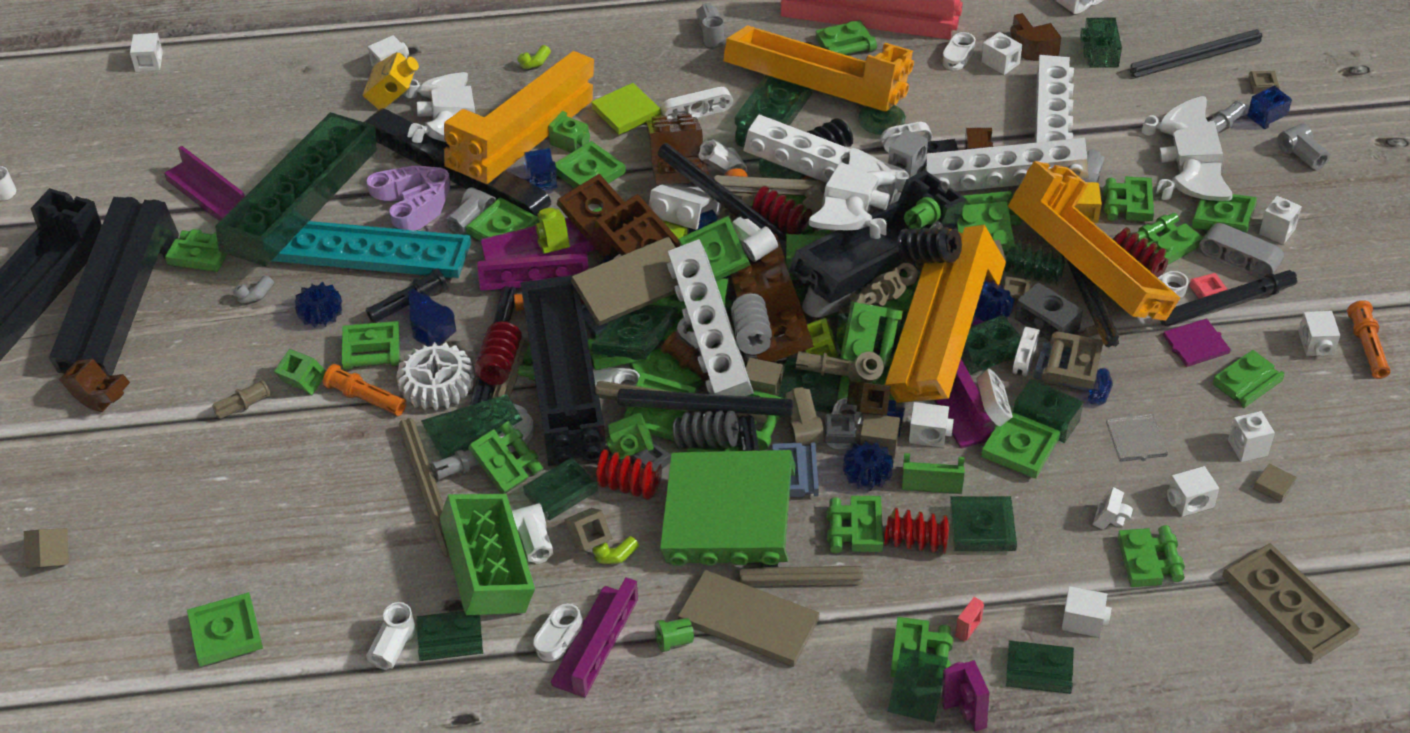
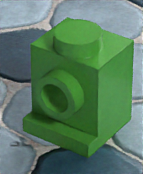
M562 111L548 125L550 145L567 152H574L590 140L588 124L567 117V112Z
M292 349L287 351L274 371L284 383L306 391L309 395L314 394L326 372L314 358Z
M641 412L608 425L610 436L606 437V442L611 453L618 452L620 459L625 458L626 455L630 456L646 449L648 451L654 449L651 434Z

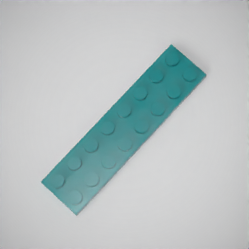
M263 217L247 252L249 259L393 273L429 275L433 269L437 268L446 278H459L471 245L470 235Z

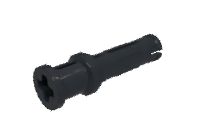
M435 268L428 276L420 280H412L409 287L371 307H367V316L372 323H377L416 301L425 302L434 293L440 290L446 291L448 289L447 282L442 273Z

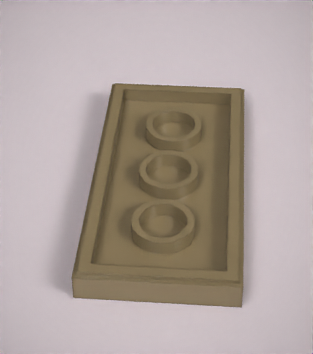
M669 237L572 276V284L598 326L676 294L674 286L679 285L677 278L672 279L667 263L671 262L668 251L675 249Z
M1271 543L1223 571L1222 577L1310 664L1359 633L1360 628Z
M705 570L679 613L678 620L689 618L692 628L794 667L819 620L820 612Z

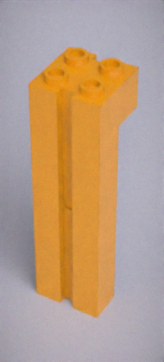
M748 25L726 38L723 58L724 62L884 112L906 97L909 90V83H907L908 75L912 72L914 60H911L912 50L886 42L883 44L882 53L880 52L875 57L868 55L866 61Z
M572 51L485 117L466 109H461L444 122V140L450 147L444 149L445 167L485 184L490 183L549 136L548 125L562 111L567 112V117L572 118L593 101V84L588 83V80L594 76V59Z
M1034 161L1027 170L1019 188L1015 191L1008 207L1131 316L1146 318L1149 315L1152 319L1166 321L1181 297L1075 208L1088 184L1068 167L1054 165L1053 168L1049 169L1050 165L1048 163Z
M985 225L964 228L963 233H960L962 241L961 254L955 262L924 263L885 382L886 386H891L890 393L897 403L949 399L983 283H992L993 287H999L1006 264Z

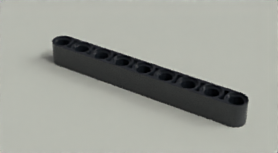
M379 109L362 123L364 133L371 140L421 166L446 169L449 173L450 181L465 189L476 188L495 197L496 200L501 197L537 217L542 209L548 208L551 205V199L543 189L506 170L490 183L485 184L445 167L444 149L446 147L450 148L447 142L434 139L426 133L421 143L413 142L412 137H408L409 128L413 123L387 109Z

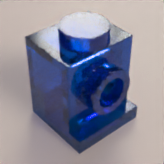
M1272 86L1252 96L1247 116L1263 129H1267L1270 123L1289 114L1292 98L1276 86Z

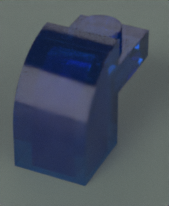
M550 148L524 152L528 182L544 191L558 189L556 181L557 169L555 161H552Z

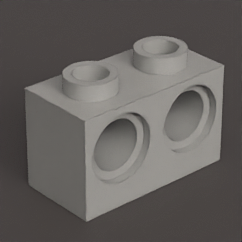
M905 129L889 147L888 163L905 169L904 171L909 174V178L925 171L928 138Z

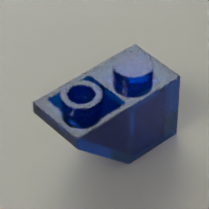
M413 288L409 291V310L413 339L427 347L433 346L434 342L437 346H440L456 332L454 312L449 307L435 302L426 294H421Z

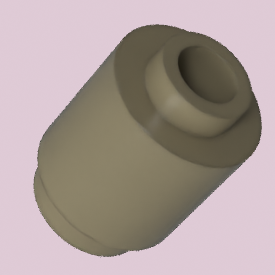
M864 352L851 361L848 366V376L853 382L872 383L881 376L884 369L883 361L874 352Z

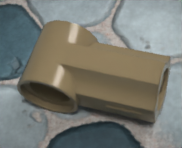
M800 387L785 393V399L793 400L792 416H789L792 443H802V446H809L811 443H824L823 424L820 417L816 416L810 389Z

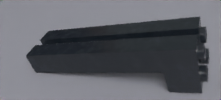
M922 171L906 179L898 201L888 205L886 210L880 209L870 214L872 219L881 218L885 220L886 235L880 234L879 239H873L870 237V227L868 226L858 230H837L796 250L789 273L804 284L813 283L815 285L814 292L831 304L871 283L877 276L893 271V268L906 263L899 253L898 237L901 230H911L905 223L904 215L908 210L916 206L920 199L924 197L932 198L936 201L941 211L940 219L937 222L927 224L922 228L931 229L936 227L940 230L942 227L955 228L966 198L952 188H948L946 192L941 188L942 181L928 171Z
M49 188L30 208L37 229L0 268V361L87 264L102 226L94 201L78 196L73 199L66 192Z
M113 196L49 355V359L57 373L65 374L77 360L94 359L107 376L113 375L158 254L162 253L165 259L174 240L178 239L179 232L165 202L153 199L144 200L143 203H139L133 197Z
M574 275L520 282L548 466H565L572 463V458L583 457V461H596L599 459L602 451L606 449L600 398L595 393L596 385L580 295L571 282Z

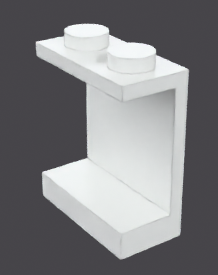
M692 182L661 184L651 190L649 207L661 220L695 230L698 229L701 213L716 217L720 214L721 208L720 203Z

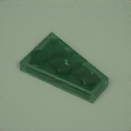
M506 394L421 420L441 458L445 459L455 455L456 451L463 450L465 452L469 450L468 447L471 443L493 429L499 435L502 433L500 426L507 421L514 426L523 419Z

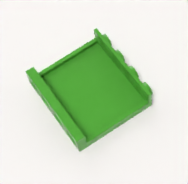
M791 450L671 453L660 547L666 563L676 566H683L687 563H702L711 566L717 563L745 565L747 563L762 562L767 565H775L779 562H788L785 547L791 476H795L796 467Z

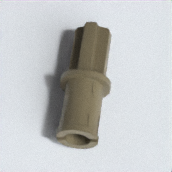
M798 351L796 369L819 372L822 376H824V373L848 376V366L852 360L827 357V353L815 355Z
M260 380L245 389H236L235 394L214 403L212 408L215 415L222 419L244 408V410H247L248 406L270 397L271 393L265 381Z

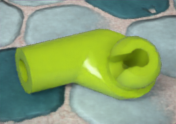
M542 45L535 55L530 57L528 52H524V54L521 53L518 56L517 60L520 63V67L526 70L539 67L544 64L551 50L548 46Z
M628 536L616 548H609L607 543H602L593 547L592 551L595 555V560L601 564H620L639 548V544L635 538Z

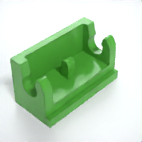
M904 453L902 490L962 494L965 457H958L957 465L910 462V453Z

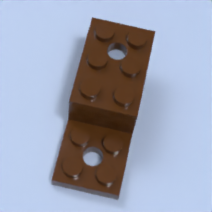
M690 113L678 114L677 118L667 119V116L659 115L653 116L652 120L646 121L650 139L652 172L656 185L691 182L657 155L658 149L664 143H668L709 175L706 163L698 156L700 146L703 143V134L697 117H692Z
M600 174L592 177L557 200V206L607 262L619 254L623 256L647 244L655 243L667 237L670 238L675 248L681 246L676 235L639 194L624 201ZM597 204L602 210L599 212L591 211L588 205Z
M774 234L778 242V248L756 262H753L747 256L750 266L731 274L737 298L744 294L752 293L758 294L765 301L772 337L770 339V347L765 352L756 354L757 359L774 362L796 354L798 351L802 352L814 347L801 302L790 276L777 234Z

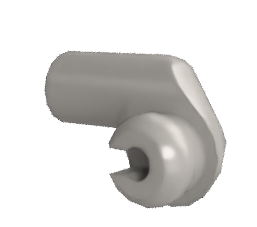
M262 276L253 288L248 289L244 284L238 285L234 289L233 294L237 297V301L243 304L258 301L267 294L274 285V281L269 276Z

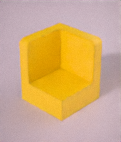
M1086 182L1088 186L1075 208L1094 224H1098L1102 205L1099 183Z

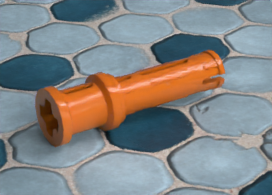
M1366 300L1356 301L1347 308L1348 317L1354 323V335L1361 339L1372 371V377L1376 379L1385 378L1391 373V369L1388 366L1377 334L1380 327L1378 321L1373 318V306Z
M337 364L330 365L324 374L323 386L328 389L335 388L343 392L345 397L360 398L396 416L402 415L406 408V399L363 381V378L357 373L350 374L341 370V367Z

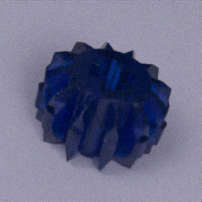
M984 280L974 313L976 320H982L985 324L990 322L993 325H998L1000 322L1004 323L1012 312L1014 299L1010 296L1011 292L1004 290L1002 285H997L994 281L989 283Z
M321 282L319 285L311 283L309 288L301 287V293L296 295V314L303 321L304 325L312 324L316 328L319 324H323L326 327L327 322H336V317L342 315V298L339 291H336L333 285L326 286L324 282Z
M865 440L862 446L854 443L851 450H846L843 472L847 476L849 484L856 483L858 490L863 486H868L871 491L874 485L883 488L885 481H890L894 461L892 456L889 455L888 447L880 448L878 441L871 445Z

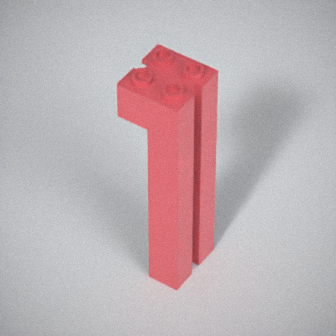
M781 0V17L839 25L861 20L865 28L950 40L953 30L957 31L963 2L961 0Z

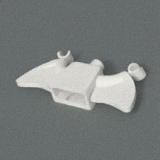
M461 72L427 80L422 86L417 80H411L409 88L403 95L407 98H415L419 92L421 96L430 98L431 101L417 102V117H432V121L425 123V126L417 123L411 124L408 137H412L413 142L421 143L425 133L434 139L446 142L444 140V122L461 109L475 113L471 86H466L468 73Z
M1205 96L1191 99L1176 106L1164 116L1162 122H1159L1158 118L1154 115H1150L1145 119L1141 130L1143 134L1150 136L1155 134L1156 129H1160L1162 133L1172 135L1174 140V146L1160 148L1161 163L1177 161L1180 173L1173 177V181L1168 179L1159 181L1156 193L1163 192L1161 197L1163 200L1171 199L1174 188H1177L1184 194L1200 199L1229 201L1232 199V191L1221 176V173H1223V152L1215 122H1208L1205 117L1207 107Z
M851 148L849 164L847 165L842 162L838 164L825 187L822 207L810 217L809 225L815 228L830 230H858L868 226L870 227V237L879 239L880 234L886 235V222L881 218L872 219V216L867 212L871 206L886 210L890 194L877 191V187L890 186L892 183H896V189L902 191L906 179L909 178V174L901 170L892 175L889 167L880 160L859 149Z

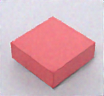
M1216 273L1193 278L1189 285L1198 299L1228 290Z
M973 597L957 618L955 637L964 642L969 639L982 622L983 601Z

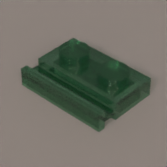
M570 458L523 486L524 494L533 504H541L543 512L550 521L598 491V484L590 479V475L573 458Z
M464 611L416 616L418 656L420 661L484 654L481 615H465Z
M1009 640L1006 687L1071 694L1073 688L1074 648Z
M901 647L887 712L935 723L943 684V670L946 669L948 657Z

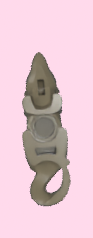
M902 263L898 267L893 268V271L883 273L874 278L860 293H851L849 299L853 302L884 306L886 302L899 298L907 286L917 281L918 271L913 264ZM901 269L906 270L907 277L899 275Z

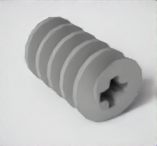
M752 293L738 297L731 306V316L737 345L746 354L754 355L765 352L770 347V339L772 337L765 301L758 294Z

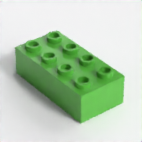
M448 494L440 516V523L465 615L526 613L535 587L507 494Z

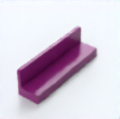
M178 147L182 162L164 173L166 181L228 229L250 216L243 191L185 147Z
M568 217L565 218L570 243L568 248L543 253L537 242L539 238L535 226L481 239L485 261L578 254L596 249Z
M587 253L477 261L480 291L502 289L504 286L520 288V282L579 274L588 270Z
M960 359L949 399H937L935 402L937 405L949 406L948 419H954L952 434L958 446L966 448L987 442L995 429V423L986 413L981 394L963 361Z
M625 577L619 590L608 586L602 588L583 622L582 629L572 642L551 680L553 687L586 698L638 601L636 580Z

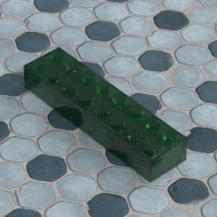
M330 112L215 226L219 252L266 267L377 151L375 125Z

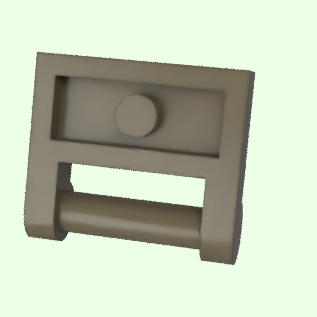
M1064 332L1053 333L1050 340L1052 348L1048 365L1042 373L1043 382L1051 385L1060 382L1093 389L1103 341ZM1066 347L1072 348L1068 368H1059L1063 349Z

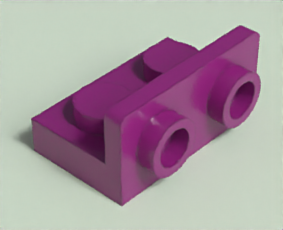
M975 660L966 663L957 662L944 669L942 684V705L944 709L959 706L964 720H970L974 731L987 728L990 692Z

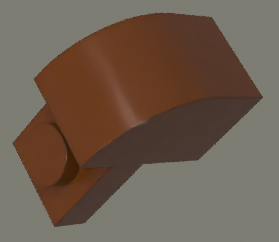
M1023 13L1014 15L1010 33L1015 41L1022 44V58L1039 61V55L1059 56L1062 37L1051 23L1033 27Z
M94 359L77 360L59 379L75 399L86 407L98 412H103L111 403L119 400L124 394L123 390L130 383L124 374L107 376Z

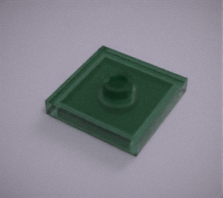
M787 357L778 397L785 399V393L795 388L803 387L804 389H810L815 411L832 413L837 403L842 375L824 373V376H822L819 372L797 370V359Z
M950 496L954 551H1016L1017 539L1011 496Z

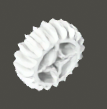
M435 342L430 347L423 344L421 350L413 348L412 355H404L403 362L399 363L396 375L398 389L407 402H411L414 408L422 406L424 411H426L429 407H433L436 412L441 406H445L448 409L451 403L459 405L460 398H467L468 391L472 390L475 378L472 362L465 354V351H459L456 345L449 348L446 342L442 346H437Z

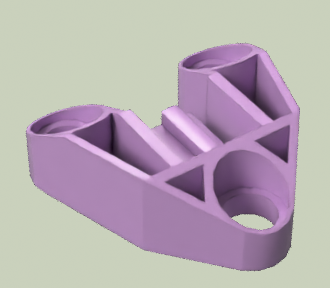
M408 166L373 173L367 178L369 194L376 199L399 201L392 205L389 211L391 222L396 228L419 230L441 214L450 190V178L448 171L443 168Z

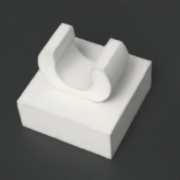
M1113 487L1098 504L1093 521L1094 526L1102 530L1110 523L1114 526L1122 527L1125 519L1129 520L1131 518L1133 508L1121 503L1124 492Z

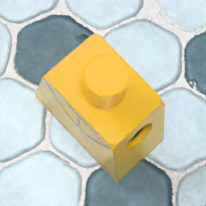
M396 52L375 64L362 96L378 110L386 108L407 91L414 72L419 68L418 62L413 57L406 59L401 53Z

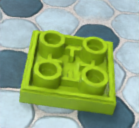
M634 83L591 101L592 109L619 135L646 123L648 120H652L653 116L661 115V108Z

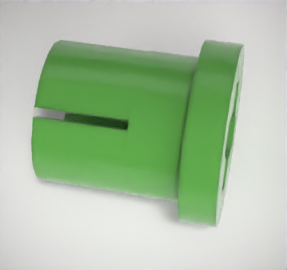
M924 197L916 203V206L905 213L904 220L909 228L920 229L927 224L937 222L940 219L941 211L936 201L932 198Z
M689 618L665 622L663 619L655 621V636L661 652L669 651L670 647L693 643L694 633Z

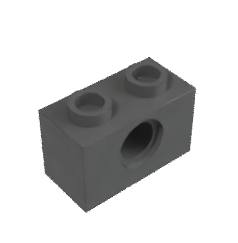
M1037 283L1017 300L1015 320L1027 327L1039 329V335L1050 341L1052 334L1055 332L1075 334L1080 329L1083 309L1061 297L1053 290Z

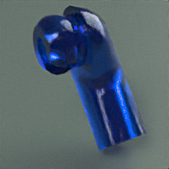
M1106 368L1097 370L1098 389L1093 388L1088 391V402L1090 404L1103 405L1107 402L1113 387V381L1109 370Z

